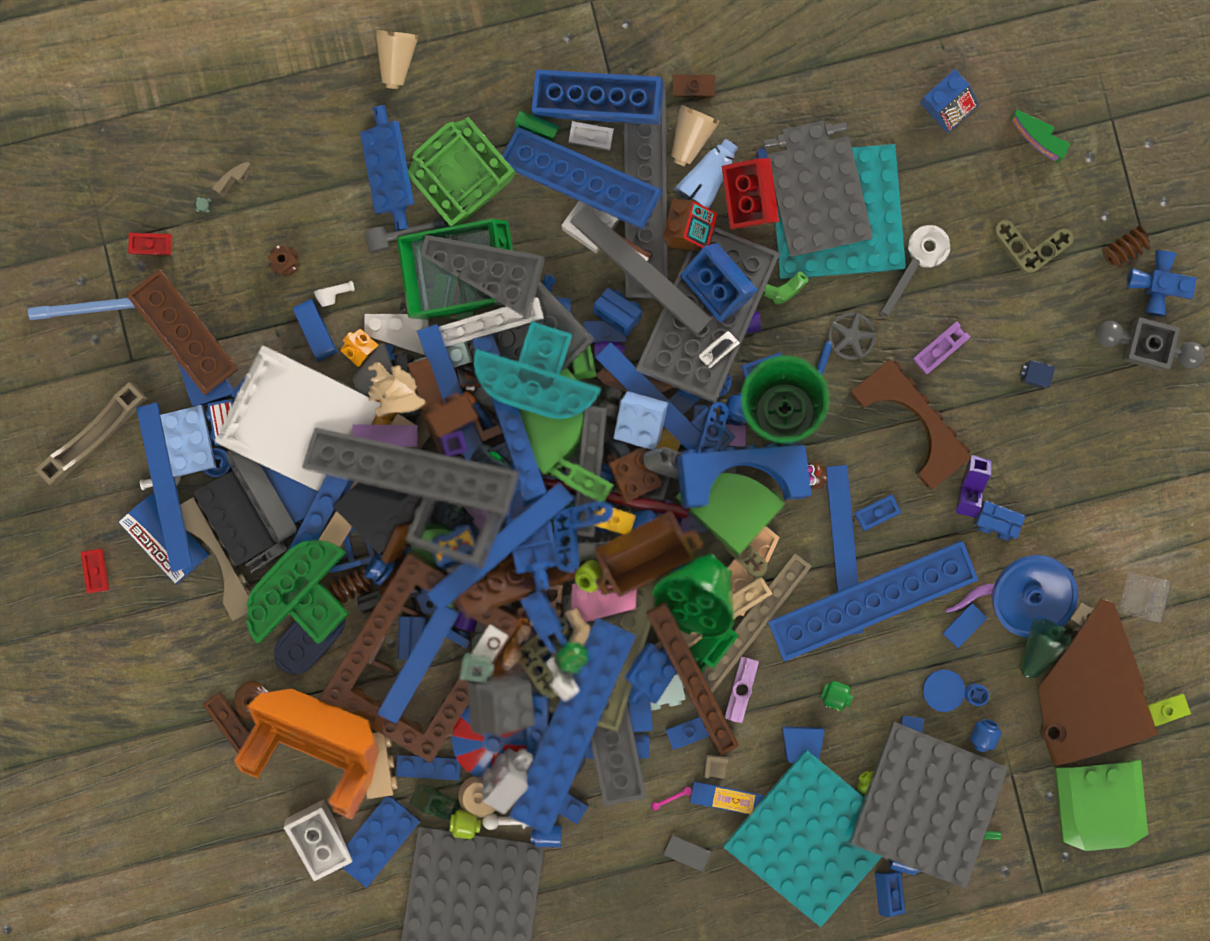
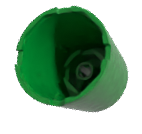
M778 356L760 363L748 375L741 394L742 409L747 422L759 435L776 443H793L808 437L822 424L828 411L829 391L821 373L810 365L809 362L793 356ZM784 406L788 407L787 410H791L787 414L780 412Z

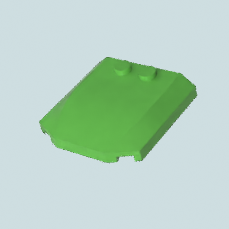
M469 117L464 118L465 120L446 123L414 152L413 161L408 169L410 179L450 226L463 224L509 184L516 174L514 169Z
M1141 760L1054 767L1061 839L1064 843L1085 851L1124 848L1131 846L1148 835Z

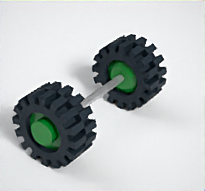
M486 444L479 445L470 458L471 462L510 470L512 467L511 463H509L510 461L505 459L504 455H501L498 450L495 451L493 447H489ZM439 501L433 510L437 519L442 521L443 525L446 524L449 529L452 528L453 530L461 525H470L474 520V517L462 505Z

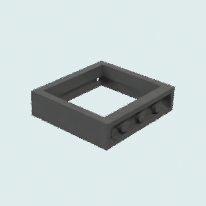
M424 497L422 504L415 511L416 518L413 525H410L408 528V542L412 546L483 570L505 515L490 512L474 553L470 557L421 540L437 502L436 499Z

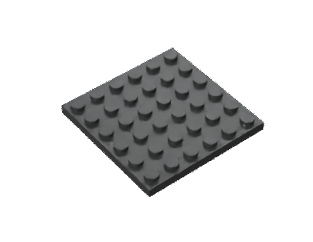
M891 722L849 844L960 887L967 888L1008 767L899 723Z
M419 826L401 941H531L544 847H535V843L479 834H475L472 839L455 838L449 830Z

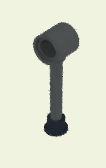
M440 216L441 218L433 220L432 223L386 233L385 227L366 230L364 234L369 253L388 250L390 248L388 242L397 240L396 238L399 236L445 228L443 217Z

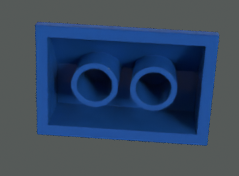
M718 243L705 246L680 274L682 279L719 322L724 321L744 306L758 291Z

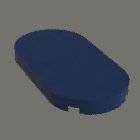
M345 619L321 644H317L299 623L295 621L275 645L274 658L278 667L289 674H300L308 671L341 635L345 627Z

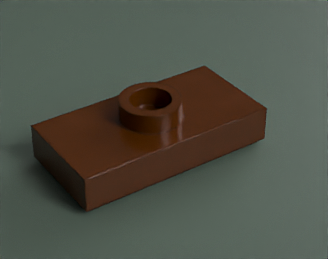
M673 75V97H715V75Z

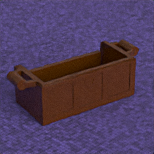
M669 511L594 549L604 571V574L597 578L595 583L602 595L616 593L618 597H621L696 559L693 553L702 547L703 543L695 530L683 533L672 511ZM690 537L694 545L693 547H690L686 538ZM607 578H608L610 584L612 585V588H610V589L607 587L606 583L604 582V580L607 579Z

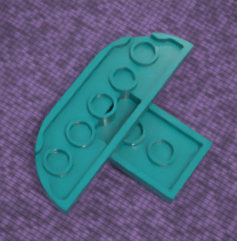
M531 321L518 362L476 349L475 371L478 380L490 396L502 403L546 417L563 419L573 417L585 411L594 402L600 391L598 387L560 376L572 338L570 333Z

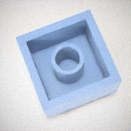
M628 391L621 401L614 439L655 450L661 440L668 402Z

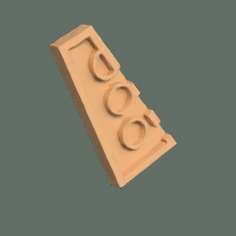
M765 527L750 546L768 563L780 537L768 527ZM745 549L739 557L746 558L749 555L748 549ZM753 555L750 561L745 564L748 565L751 562L754 565V572L757 570L762 572L763 564L757 565L753 561V558H755ZM735 559L728 566L732 571V594L757 579L751 576Z

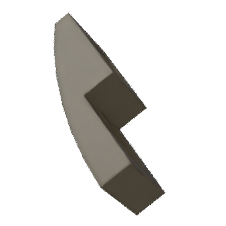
M244 162L234 167L212 189L224 197L235 180L243 185L254 167L249 162Z

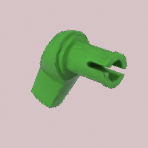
M798 272L781 287L767 284L762 296L772 299L774 304L781 305L794 297L807 284L808 278L803 272Z

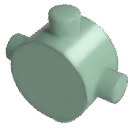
M197 197V208L195 210L197 212L209 213V202H211V199Z

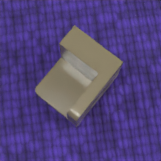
M706 754L704 778H725L728 757Z

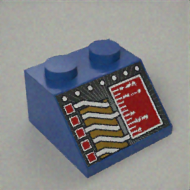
M956 69L924 96L920 102L947 133L979 106L969 83Z

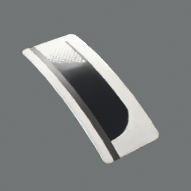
M726 332L702 352L699 358L711 368L724 355L736 347L739 342L730 332Z

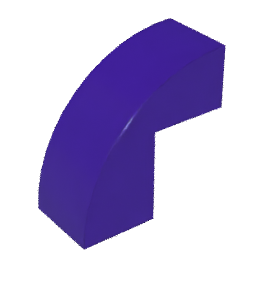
M971 455L972 458L968 461L960 486L956 513L976 518L982 506L983 490L991 476L992 460Z

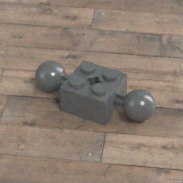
M1139 317L1132 320L1129 332L1123 331L1121 325L1112 320L1102 322L1096 329V339L1102 346L1114 347L1119 343L1126 345L1122 361L1165 371L1170 369L1173 357L1177 358L1178 362L1187 369H1195L1201 366L1205 360V350L1200 344L1187 342L1182 346L1176 345L1180 328ZM1148 341H1150V344L1153 345V348L1149 347Z

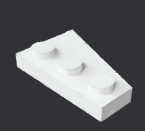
M365 314V333L370 338L426 356L417 331L429 327V319L408 318V314Z

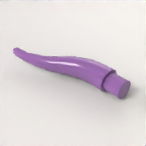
M986 584L975 588L954 607L946 608L945 611L959 610L980 596L992 594L994 584Z

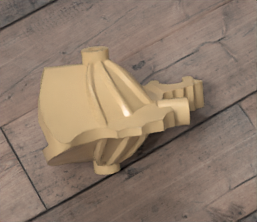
M374 363L373 366L368 368L369 370L375 369L377 371V376L371 378L374 385L369 387L371 390L368 392V395L370 396L369 401L381 400L382 407L374 408L378 417H381V415L383 417L393 412L416 411L426 404V401L415 393L417 388L415 379L411 377V374L401 371L400 366L392 367L393 375H389V372L380 363Z

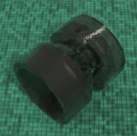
M604 386L599 397L601 402L597 403L596 407L607 408L606 423L617 425L621 401L626 392L612 386Z

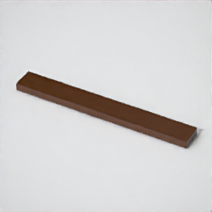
M663 601L646 611L645 613L718 754L720 756L725 755L739 745L668 606Z

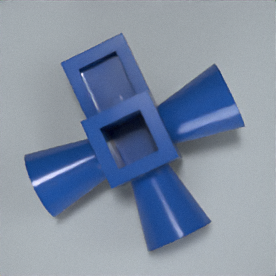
M1155 251L1156 270L1148 274L1134 268H1130L1128 272L1126 288H1145L1144 294L1151 295L1145 310L1146 315L1166 317L1165 297L1175 296L1185 299H1193L1197 278L1170 273L1177 255L1175 252Z

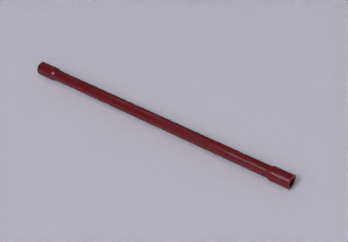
M542 478L545 489L551 490L560 482L569 494L577 495V489L565 482ZM609 492L605 500L606 502L664 514L672 511L675 517L687 519L689 514V508L682 509V505L674 503H664L639 497L625 503L622 495L615 492Z

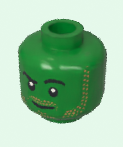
M570 641L557 653L556 657L559 661L557 666L566 674L569 671L574 674L578 673L588 662L587 654L589 652L578 641L575 643Z

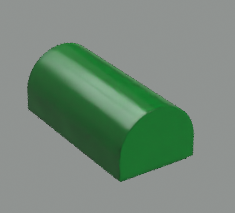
M520 110L515 120L516 129L520 127L552 142H555L560 129L559 125L523 110Z

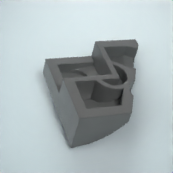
M384 343L378 346L374 353L352 376L356 391L365 396L371 390L369 387L374 385L371 378L377 376L375 369H368L370 366H373L374 363H380L389 372V375H393L391 357Z

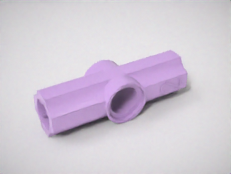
M741 656L735 680L732 684L725 719L739 723L743 722L759 661ZM740 684L747 686V692L744 695L736 693V688Z

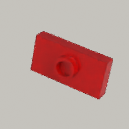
M129 233L128 254L172 256L173 235Z
M103 549L80 552L86 593L108 591L109 583Z

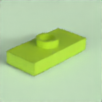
M1183 693L1148 705L1155 726L1191 714Z

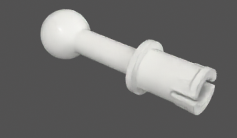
M494 813L483 817L482 820L483 826L488 830H494L498 825H523V829L529 827L509 816L498 817Z

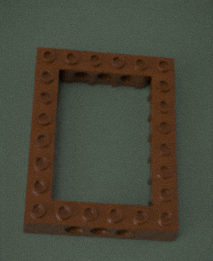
M411 549L320 698L337 708L368 720L369 726L431 763L469 704L468 680H460L459 677L457 682L453 683L450 693L445 700H442L437 714L431 718L424 734L422 733L421 724L417 721L413 722L401 715L396 724L377 714L382 706V701L379 699L377 701L363 693L364 690L361 688H352L414 586L417 584L430 592L451 574L446 570L443 571L437 564ZM455 599L451 605L461 610L457 599ZM505 605L472 616V618L487 627L491 624L508 635L491 664H494L521 620V615ZM496 637L490 638L487 643L489 649L497 650L500 647V640ZM496 640L498 646L495 648L491 647L490 641ZM473 665L472 671L483 673L481 669L483 667L479 668V666Z

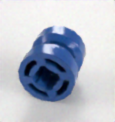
M972 683L966 687L965 699L975 706H982L987 703L989 692L986 687Z

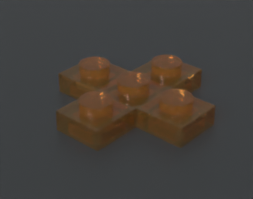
M525 617L521 618L520 623L493 664L492 677H497L500 674L503 675L506 670H510L512 665L516 666L521 658L519 645L523 640L526 641L532 632L530 620Z

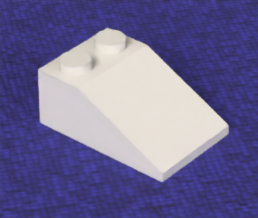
M324 799L286 818L284 829L314 881L352 862L337 823Z

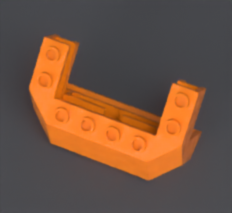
M294 689L260 693L247 706L254 719L255 726L234 760L239 771L258 779L280 742L345 770L329 800V804L334 806L332 809L334 812L352 819L373 781L378 750L368 720Z

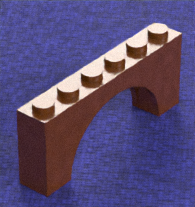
M890 359L850 391L849 394L862 409L875 402L889 401L908 408L918 417L927 434L928 453L923 466L916 475L928 490H933L972 458L969 455L970 450L963 442L959 443L955 438L957 436L956 432L950 426H945L942 422V415L937 410L933 411L928 405L930 403L928 398L923 393L919 394L915 389L917 386L910 377L906 378L903 375V368L900 364Z

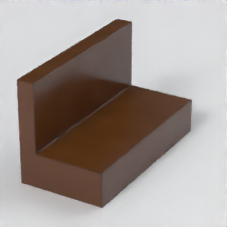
M479 418L474 419V423L484 443L503 436L499 425L484 431Z

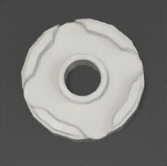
M933 225L922 226L912 233L908 241V252L911 258L915 257L920 260V266L931 268L938 266L947 258L950 252V240L943 229ZM925 241L934 243L935 248L932 252L924 249Z

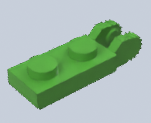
M561 457L559 458L558 462L561 465L572 470L568 477L553 469L551 474L597 501L604 502L613 484L577 464L574 465Z

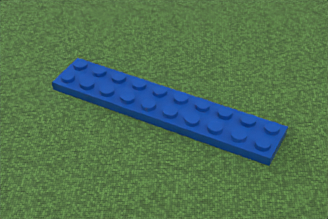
M958 541L767 622L782 660L785 662L978 581V577L964 542Z
M596 618L584 645L589 652L587 654L589 660L578 673H572L579 692L567 701L561 698L527 775V789L516 800L509 816L510 818L546 835H550L637 635Z

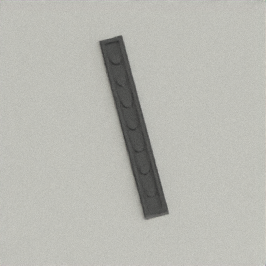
M586 206L571 219L570 223L696 336L712 320Z

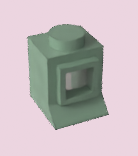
M465 653L460 680L486 683L487 677L492 678L494 665L490 664L491 657Z

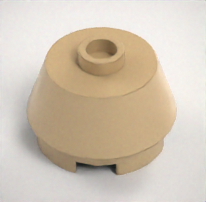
M472 776L466 779L459 789V803L464 811L476 815L478 818L485 817L496 809L483 802V779Z

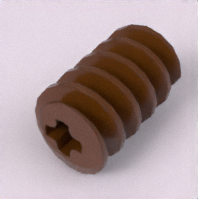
M1137 226L1136 229L1130 230L1129 234H1124L1122 239L1117 238L1115 243H1109L1108 248L1103 247L1102 253L1110 265H1116L1118 268H1121L1120 261L1122 260L1128 264V256L1136 259L1135 252L1142 255V247L1149 251L1151 249L1149 245L1150 240L1145 230L1141 226Z
M363 565L360 566L361 573L353 569L352 577L345 573L346 580L339 576L337 577L338 584L330 580V588L325 585V588L339 603L340 600L344 603L348 602L347 595L354 599L355 592L360 596L363 594V589L367 592L371 590L370 584L372 586L373 584L371 579L364 576L365 568Z

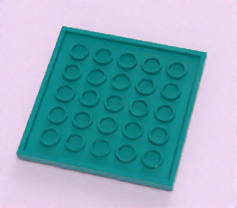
M895 144L852 147L873 236L871 240L790 258L778 210L779 222H775L777 252L780 253L778 258L780 280L791 279L798 272H803L807 278L906 269Z
M807 749L804 750L723 845L728 852L820 927L882 858L878 854L849 844L865 797Z

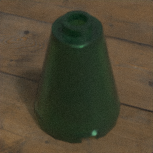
M1035 619L1031 624L1019 665L1022 675L1027 678H1037L1072 642L1071 636L1068 635L1066 637L1063 633L1065 629L1050 620L1042 619L1039 622L1037 621L1038 619Z

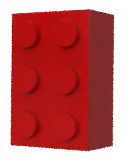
M757 158L721 166L730 229L779 222L770 158Z

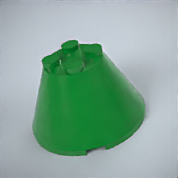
M706 554L705 557H697L656 583L652 591L655 599L653 604L657 606L664 601L679 630L689 635L691 632L702 634V638L724 636L730 631L734 623L732 571L717 561L714 555Z

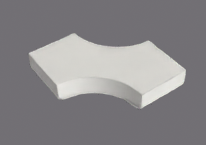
M555 656L546 663L554 678L551 686L564 701H567L579 692V688L573 680L572 672L569 671L566 674L557 666L559 661Z

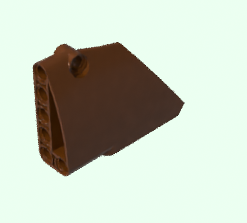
M1104 599L1099 600L1068 648L1038 686L1043 722L1040 728V735L1046 742L1054 766L1099 755L1158 734L1143 693L1145 690L1143 680L1115 603ZM1051 727H1055L1056 734L1050 738L1048 730Z

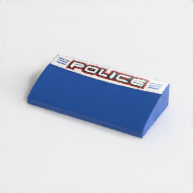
M153 493L118 522L175 584L181 583L210 556L200 543L186 531L194 567L171 572L156 499Z

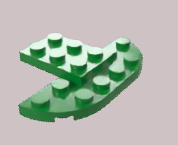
M323 540L299 543L286 552L256 584L247 601L248 620L246 622L248 630L257 644H261L288 614L299 623L317 644H321L347 617L349 612L320 583V580L346 554L342 548L334 543Z

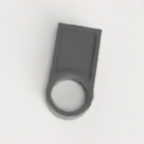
M282 541L245 565L251 568L250 573H255L285 554L288 548Z

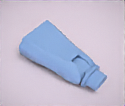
M724 139L721 145L717 144L716 148L710 150L674 188L676 194L684 200L695 201L709 209L723 183L721 166L732 164L738 147L727 139Z

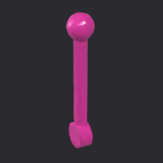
M685 787L682 792L659 803H652L651 808L656 811L660 806L683 795L689 796L692 793V789Z

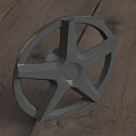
M851 312L842 314L833 321L829 329L828 339L831 342V348L837 355L845 359L855 360L864 357L872 350L875 344L876 332L873 324L867 317ZM853 316L849 328L837 323L845 317ZM860 318L868 324L871 331L858 330ZM833 329L843 335V339L836 346H834L832 340ZM872 338L869 347L862 353L859 341ZM847 345H852L856 356H847L839 351Z

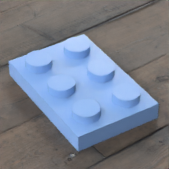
M202 405L160 415L173 477L216 468L205 411Z

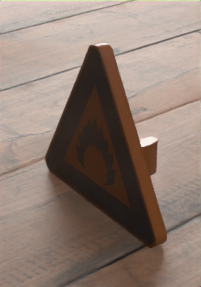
M456 367L455 371L460 385L465 388L466 392H474L475 387L482 386L475 372Z

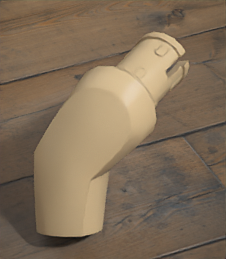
M575 607L565 613L574 629L568 642L575 643L578 641L584 646L591 627L590 624L584 622L578 608Z

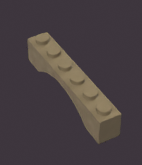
M128 382L112 397L101 413L85 429L59 450L51 454L35 470L49 485L57 486L137 411V407L143 406L149 398L135 384Z
M193 497L180 504L185 529L201 538L216 555L224 578L222 603L232 621H236L247 615L248 607L246 605L251 593L247 587V584H249L243 573H239L197 498Z

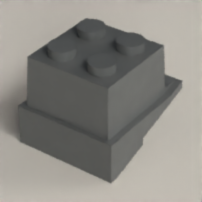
M527 672L492 678L487 677L486 683L473 680L467 681L471 731L481 735L487 733L501 735L535 725L531 683H529Z

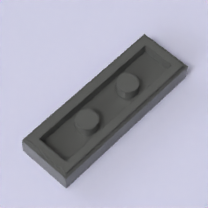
M915 257L910 260L879 312L881 316L887 317L890 315L919 266L920 260Z

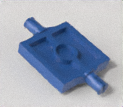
M646 643L624 678L631 683L634 689L633 694L628 699V702L636 706L641 696H645L651 703L657 704L675 676L676 671L664 648L660 651L652 643Z

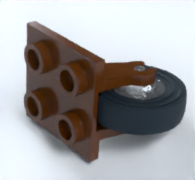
M614 438L605 442V460L608 462L607 465L612 471L625 503L662 486L657 473L647 469L644 464L643 457L647 452L646 448L631 449L623 441Z

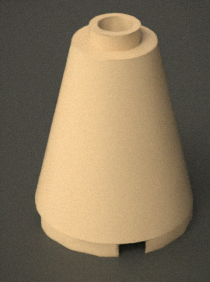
M376 30L382 83H386V88L399 89V85L404 84L418 41V35Z
M681 105L671 156L675 158L673 162L685 166L686 163L691 164L718 126L719 120Z

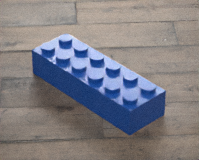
M536 70L532 113L541 118L660 125L664 82L661 77Z

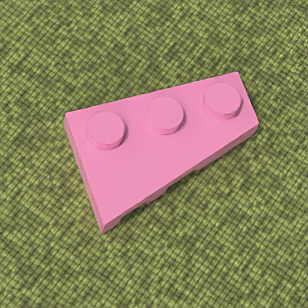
M573 584L571 609L577 607L585 623L595 621L596 618L600 619L636 609L637 589L621 597H618L616 593L604 596L599 588L593 592H585L577 584Z

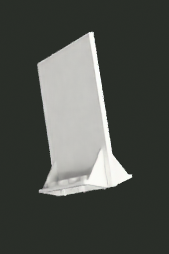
M262 346L240 391L237 393L238 395L231 410L228 411L229 414L215 442L319 491L326 475L302 468L314 428L353 436V425H371L377 414L374 408H380L381 403L376 400L369 401V397Z

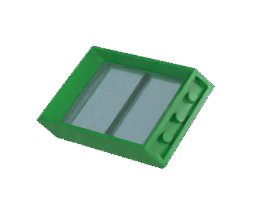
M487 219L396 238L408 318L426 320L503 305L423 258L420 254L426 235L513 251L509 221Z

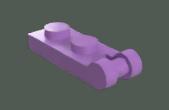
M957 321L912 359L925 375L930 373L970 338L967 332L964 333L962 331L961 325ZM952 333H954L958 338V340L955 342L950 337Z

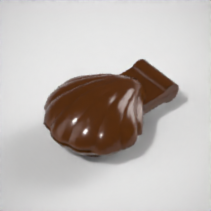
M256 681L243 683L236 691L233 700L236 712L243 719L254 721L247 706L260 693L273 691H269L263 684Z

